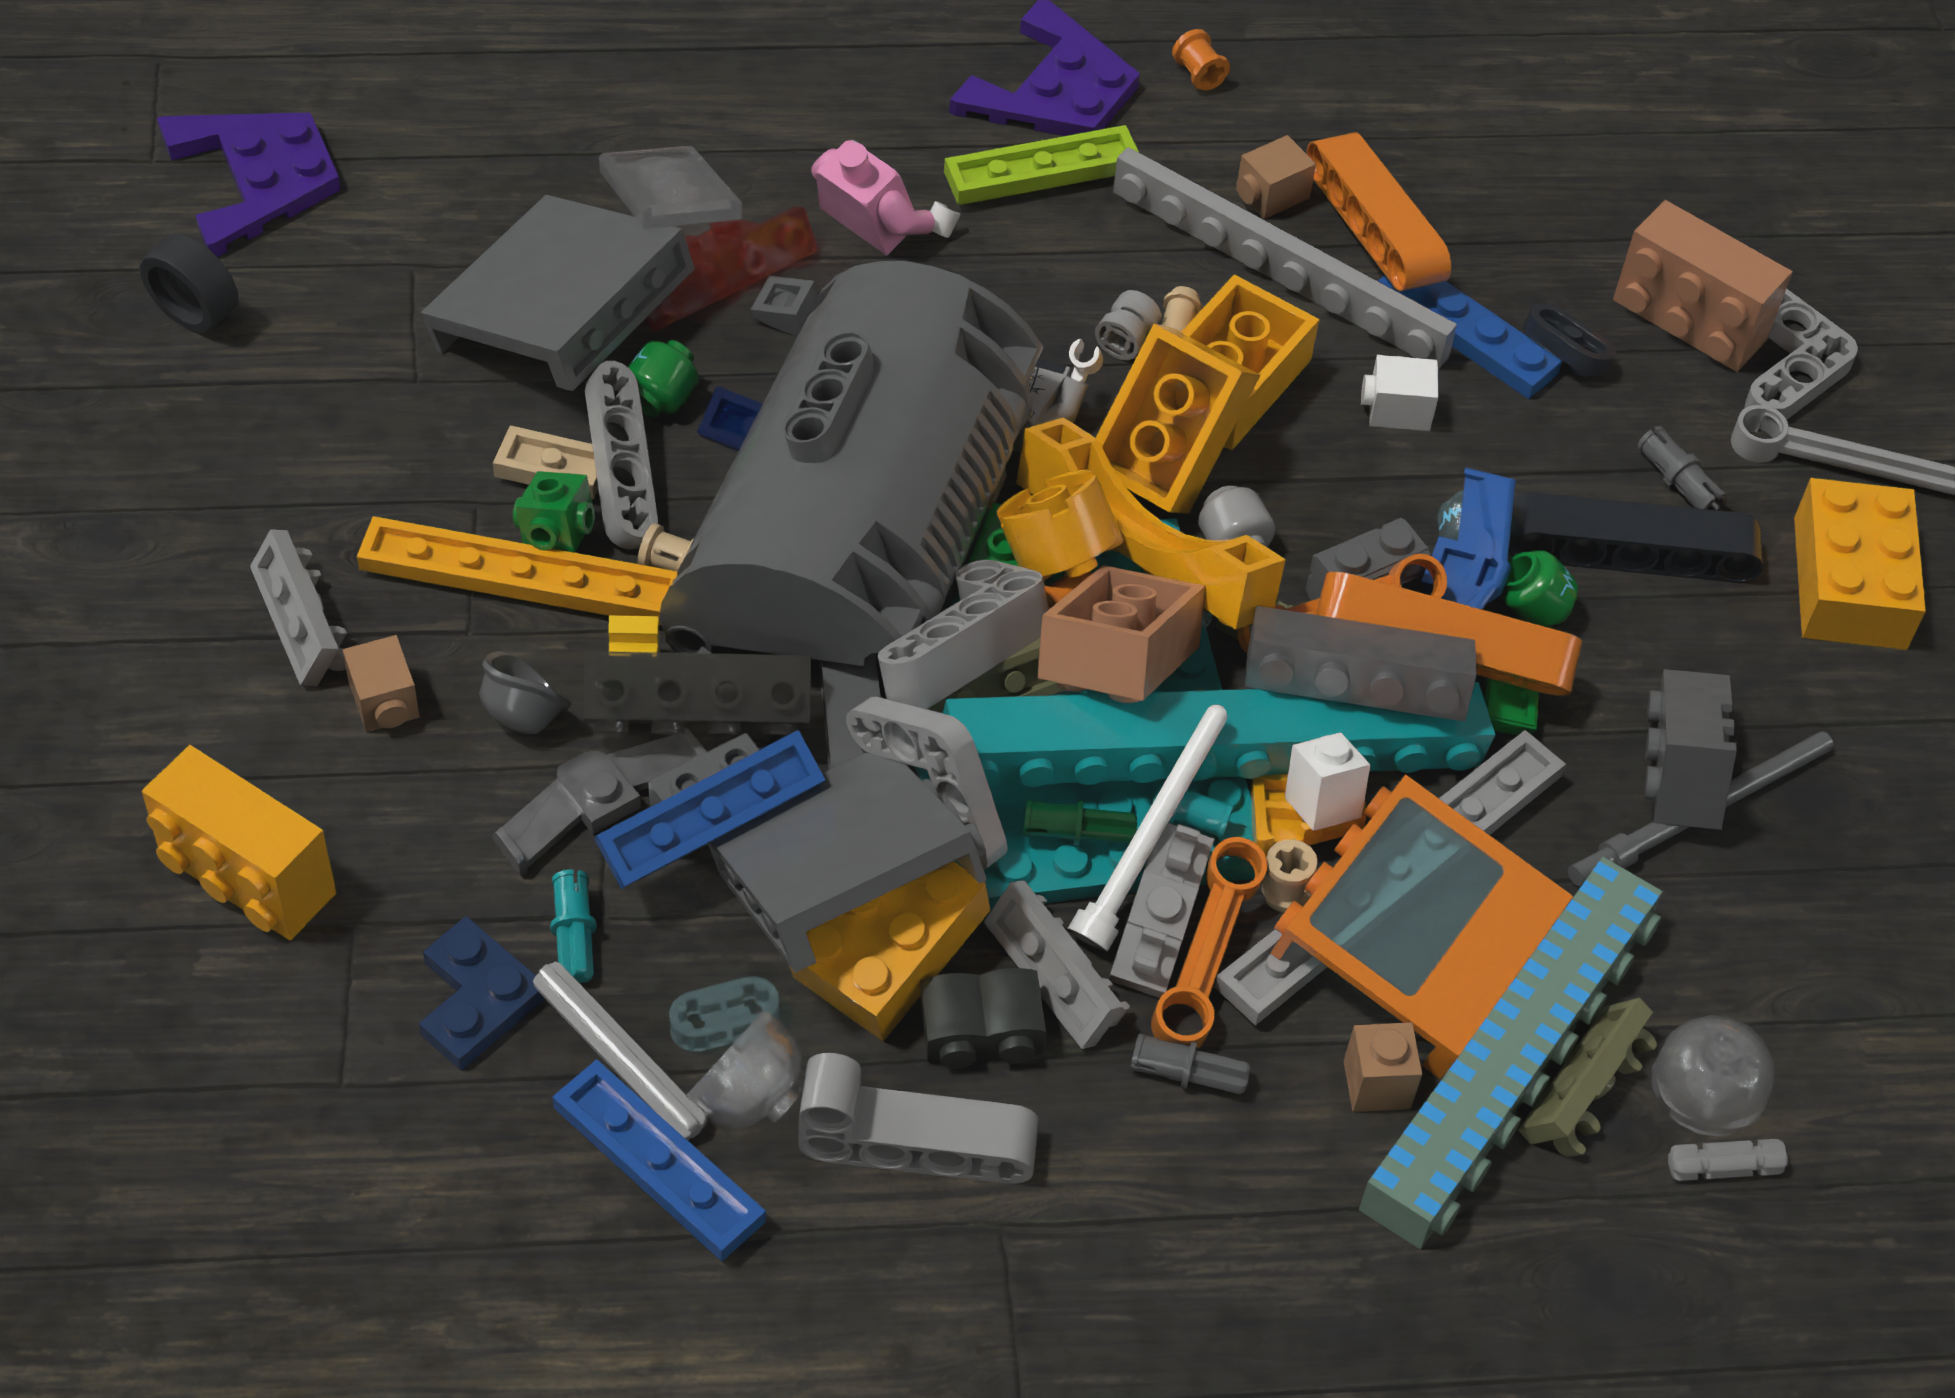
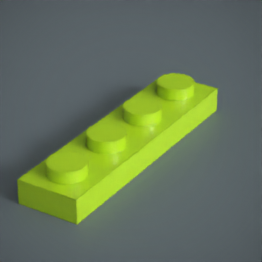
M1123 125L945 158L944 173L957 204L963 205L1115 176L1117 157L1129 147L1138 153L1139 151L1127 126Z

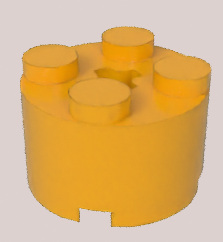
M1077 470L1044 480L1046 489L1031 496L1027 488L1000 506L997 510V515L1017 565L1040 572L1043 576V581L1053 574L1064 570L1068 577L1085 574L1098 565L1095 556L1109 551L1123 542V537L1101 483L1098 481L1096 474L1093 475L1091 470Z

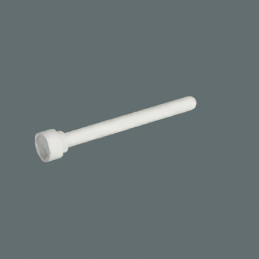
M1212 705L1204 713L1096 903L1089 902L1085 910L1078 909L1067 928L1072 935L1100 951L1107 952L1117 936L1118 930L1115 926L1119 918L1115 914L1227 721V711L1221 705Z

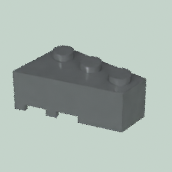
M1663 669L1660 691L1650 690L1647 722L1657 723V727L1648 729L1645 758L1648 761H1655V767L1647 766L1644 799L1654 800V823L1722 830L1737 751L1736 743L1729 742V735L1734 734V720L1729 719V712L1732 711L1730 675Z

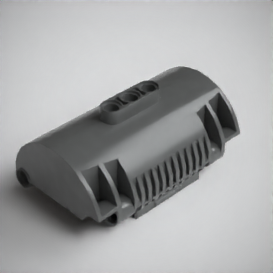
M877 261L853 266L836 275L822 288L810 315L799 332L677 571V577L672 581L661 602L659 621L670 648L682 657L691 660L701 647L712 653L715 646L864 666L869 654L879 653L885 646L948 609L958 589L955 574L962 566L969 562L993 502L996 503L1007 478L1005 468L1012 455L1013 445L1017 443L1032 410L1033 400L1028 381L1043 350V345L1029 325L1007 303L986 288L959 274L934 266L909 261Z

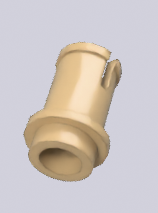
M1184 286L1176 287L1168 293L1163 301L1165 314L1161 325L1181 332L1202 310L1198 293Z

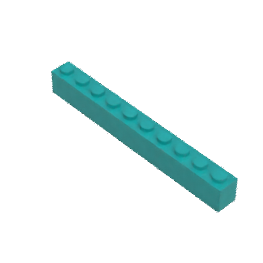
M1479 682L1474 683L1465 722L1261 689L1152 692L1144 701L1140 700L1135 703H1122L1112 700L1109 694L946 699L943 714L958 719L970 732L989 787L1002 785L1039 787L1054 783L1093 785L1106 781L1132 780L1139 783H1147L1158 779H1167L1204 713L1212 705L1224 707L1228 717L1193 781L1205 780L1210 777L1241 776L1253 779L1263 775L1288 774L1292 745L1340 732L1369 762V771L1399 770L1410 773L1420 769L1445 768L1461 771L1472 767H1479L1495 737Z

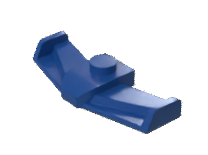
M1465 467V483L1458 541L1439 536L1431 556L1441 563L1447 575V587L1441 599L1482 610L1486 603L1493 601L1502 594L1511 571V566L1507 559L1516 480ZM1426 569L1421 583L1424 591L1432 593L1433 579Z

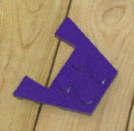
M1038 0L1021 19L1020 34L1052 47V51L1015 93H1011L971 75L950 98L949 113L965 118L967 111L989 115V122L1007 125L1011 119L1034 123V131L1060 136L1101 130L1107 126L1138 89L1140 73L1050 0Z
M311 112L186 115L157 118L159 130L171 160L219 148L222 149L243 203L195 215L205 246L217 257L227 252L226 244L243 235L247 240H250L263 232V224L283 213L290 218L340 191L338 174Z

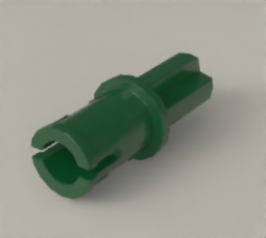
M1027 800L1023 836L1074 840L1075 846L1080 845V839L1130 843L1137 832L1138 819L1134 813L1083 808L1084 801L1078 800L1077 805Z

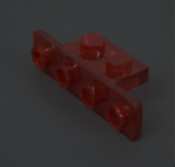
M795 206L760 224L740 219L736 215L724 216L713 221L710 224V230L697 236H684L695 269L646 317L649 327L660 330L816 252L817 244L805 208Z

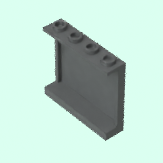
M545 195L421 311V315L437 352L443 353L459 337L546 361L556 386L573 392L695 267L682 228Z
M868 752L822 773L826 779L822 784L708 844L722 879L795 973L817 963L806 932L954 860H957L979 884L987 880L980 858L986 855V848L978 830L972 823L964 825L952 802L948 800L943 803L932 782L929 779L921 781L914 766Z

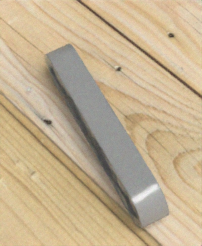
M605 361L599 364L585 383V396L606 535L620 548L632 550L640 547L650 525L653 523L658 524V516L636 377L624 364L616 361ZM614 391H619L617 396L614 398ZM613 422L622 426L628 434L629 441H620L614 438L608 431L607 423ZM620 467L630 472L634 477L635 486L629 487L620 483L614 475L613 468ZM628 512L629 520H624L623 517ZM633 525L638 526L639 528L637 530L633 529Z

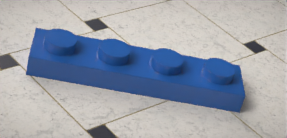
M1386 275L1378 280L1381 284L1456 323L1457 328L1452 347L1527 399H1530L1559 374L1562 365L1561 359L1448 282L1444 281L1398 291Z
M799 730L598 834L594 840L621 889H624L815 788L826 779Z
M597 1059L552 1097L554 1109L721 1262L766 1222V1210Z

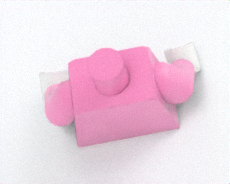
M854 140L845 141L838 149L827 150L814 162L811 169L813 177L817 180L820 209L886 256L907 235H923L933 231L946 238L949 237L961 215L937 201L934 202L930 211L914 210L903 181L896 170L868 152L862 144Z

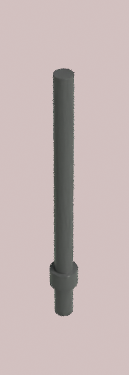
M1820 731L1731 779L1726 807L1833 749L1831 737L1826 732ZM1653 821L1629 835L1619 833L1599 845V851L1571 865L1568 868L1569 877L1575 885L1582 886L1602 857L1625 869L1638 861L1639 854L1690 826L1660 824Z

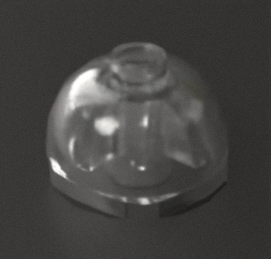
M764 1010L685 1097L694 1104L693 1106L701 1114L721 1126L732 1129L749 1128L761 1121L766 1115L776 1123L799 1098V1095L791 1089L801 1072L802 1055L796 1039L780 1020L772 1017Z
M1709 1015L1684 1022L1665 1039L1652 1067L1653 1091L1657 1099L1661 1094L1664 1102L1671 1108L1669 1115L1678 1124L1698 1134L1720 1137L1735 1134L1737 1128L1747 1126L1749 1123H1751V1126L1760 1118L1773 1091L1775 1081L1774 1061L1763 1039L1748 1025L1726 1016Z

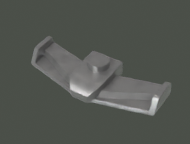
M685 728L671 736L607 755L600 751L584 752L560 765L557 769V779L503 827L499 828L491 838L517 873L523 877L528 873V867L581 820L592 834L599 832L641 808L640 795L637 791L649 788L648 781L707 751L691 731Z

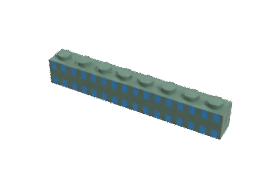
M1605 857L1601 858L1367 1183L1359 1211L1420 1250L1433 1231L1441 1236L1446 1233L1461 1208V1205L1455 1202L1464 1187L1471 1192L1476 1190L1491 1165V1161L1485 1158L1494 1144L1501 1149L1506 1147L1521 1122V1118L1515 1115L1523 1102L1531 1107L1536 1104L1550 1080V1076L1544 1072L1552 1061L1560 1066L1566 1061L1579 1038L1573 1031L1580 1021L1590 1025L1596 1018L1607 998V995L1601 991L1608 981L1615 985L1621 982L1635 956L1629 953L1635 942L1645 946L1653 936L1662 919L1654 911L1663 891Z

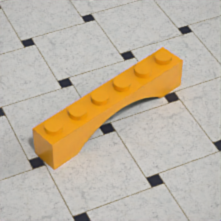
M1064 417L1025 428L1016 484L1024 489L1028 488L1030 493L1034 495L1047 488L1044 480L1071 471L1091 470L1093 475L1096 474L1098 481L1101 483L1123 537V542L1111 550L1120 552L1141 566L1149 575L1204 585L1203 608L1216 616L1222 624L1235 630L1253 623L1256 606L1275 608L1286 559L1248 535L1229 540H1206L1186 535L1164 524L1145 509L1125 487L1111 466L1099 440Z

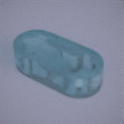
M756 976L744 977L687 992L679 996L670 1008L671 1037L682 1049L696 1052L761 1036L769 1032L776 1025L779 1018L778 992L768 980ZM754 999L757 1006H762V1012L751 1014L750 1009L744 1007V1001ZM698 1014L700 1020L705 1021V1027L694 1029L693 1024L687 1022V1016Z

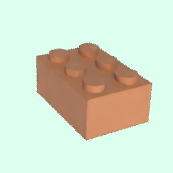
M1664 200L1634 231L1613 300L1738 372L1768 340L1793 271L1671 202Z
M1105 565L1101 566L1042 615L1038 678L1056 682L1059 688L1067 691L1078 692L1090 689L1108 693L1112 700L1122 703L1144 701L1199 648L1205 586Z

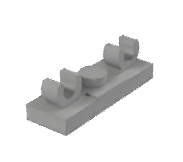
M270 529L250 568L300 686H318L328 668L335 671L346 670L343 650L339 646L347 633L344 628L329 626L323 613L322 599L315 590V585L321 573L319 570L305 569L312 557L311 551L300 547L295 548L287 530Z
M1170 823L1166 825L1146 861L1108 978L1111 982L1158 998L1166 992L1214 838L1202 835L1200 831L1180 824L1178 826Z
M1024 880L1011 882L985 919V925L1019 968L1037 970L1041 997L1080 1048L1096 1046L1107 1029L1119 1023L1129 1009V1004L1126 1001L1120 1002L1110 990V987L1113 985L1110 980L1101 978L1091 966V961L1062 926L1064 922L1061 918H1054L1044 906L1047 902L1043 896L1036 895Z

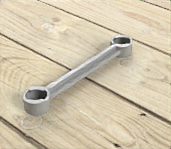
M1752 405L1743 409L1738 416L1731 435V445L1734 451L1748 461L1757 463L1769 462L1775 459L1779 453L1955 495L1954 466L1789 427L1782 413L1766 405ZM1760 429L1768 433L1772 439L1758 438L1749 432L1758 433Z

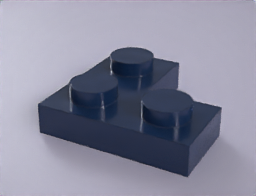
M467 916L423 951L425 964L456 992L418 1023L420 1034L460 1071L545 1000L533 985L536 975Z

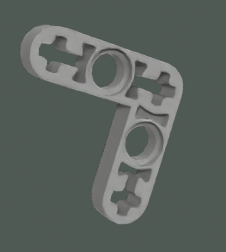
M1786 289L1768 338L1790 354L1752 383L1745 401V408L1752 405H1766L1778 410L1786 420L1847 375L1857 355L1858 346L1856 341L1840 327ZM1783 321H1797L1803 324L1806 330H1791L1783 324ZM1823 354L1829 356L1826 358L1825 363L1821 361ZM1790 372H1804L1813 379V382H1798L1791 377ZM1778 391L1782 393L1779 401L1773 399L1777 396Z
M870 697L847 713L846 722L848 730L855 742L864 751L928 770L931 782L940 800L943 803L948 800L951 801L964 825L972 823L978 830L986 848V855L980 858L983 870L1007 853V841L975 743L970 732L958 719L947 714L880 697Z

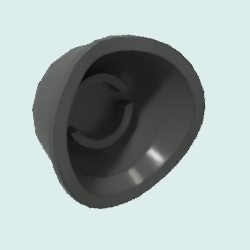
M503 651L492 652L482 662L484 676L479 691L481 703L493 719L514 732L526 735L537 734L546 728L561 712L568 710L572 705V702L556 692L550 683L537 671L510 653Z

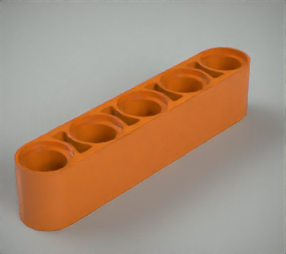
M1348 133L1312 141L1308 144L1307 155L1316 163L1314 181L1398 291L1440 283L1450 278L1451 259L1446 244L1359 133Z
M1343 572L1326 573L1316 615L1474 639L1476 647V675L1556 696H1568L1571 694L1583 642L1580 638L1562 631Z

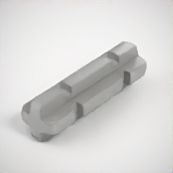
M1779 1139L1758 1140L1757 1146H1753V1143L1749 1140L1703 1143V1149H1698L1696 1144H1682L1671 1147V1151L1668 1154V1165L1672 1178L1678 1181L1698 1180V1174L1701 1173L1705 1179L1753 1176V1170H1757L1759 1175H1777L1784 1172L1785 1166L1788 1165V1156L1783 1141Z

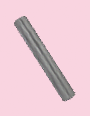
M555 961L543 966L533 980V985L538 992L637 1096L686 1140L696 1137L707 1123L706 1115L559 962Z

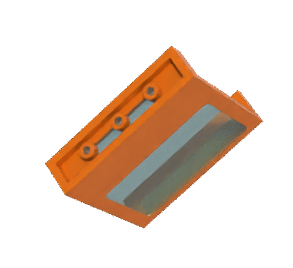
M1405 775L1392 792L1383 786L1364 811V814L1371 818L1364 829L1353 824L1334 850L1342 856L1337 864L1331 867L1324 861L1304 888L1312 895L1306 904L1301 906L1294 900L1274 927L1282 936L1270 954L1280 960L1292 943L1295 942L1403 1023L1412 1022L1414 1031L1435 1046L1421 1066L1441 1079L1534 953L1573 896Z

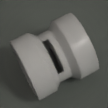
M1127 290L1122 292L1113 304L1111 312L1106 314L1095 328L1096 340L1101 348L1112 357L1120 360L1133 359L1143 346L1153 324L1159 325L1161 323L1162 314L1158 305L1149 296L1139 291Z

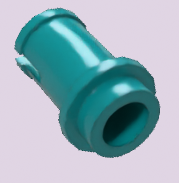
M1187 790L1168 823L1174 825L1176 821L1215 834L1223 839L1234 804H1227Z

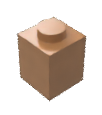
M1286 135L1241 155L1236 191L1246 204H1250L1263 219H1266L1310 199L1316 163Z
M397 635L342 649L348 682L366 732L381 728L397 727L406 721L420 718L415 685Z
M1412 1022L1354 1025L1344 1058L1353 1112L1411 1109L1422 1077Z

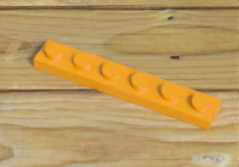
M375 516L371 519L357 554L358 567L362 571L608 616H658L659 619L661 602L672 581L677 577V571L557 549L541 550L529 544Z

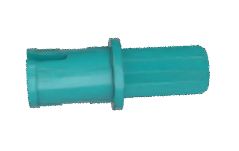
M568 869L557 872L552 877L555 919L551 921L550 932L557 937L558 962L579 983L590 981L594 974L591 935L596 931L597 923L590 916L589 875L579 870L577 872V882L574 883V870Z

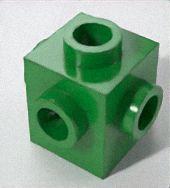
M537 471L522 497L517 498L513 509V522L515 527L520 529L522 542L541 550L557 549L575 553L585 535L591 533L595 520L588 477L583 474Z

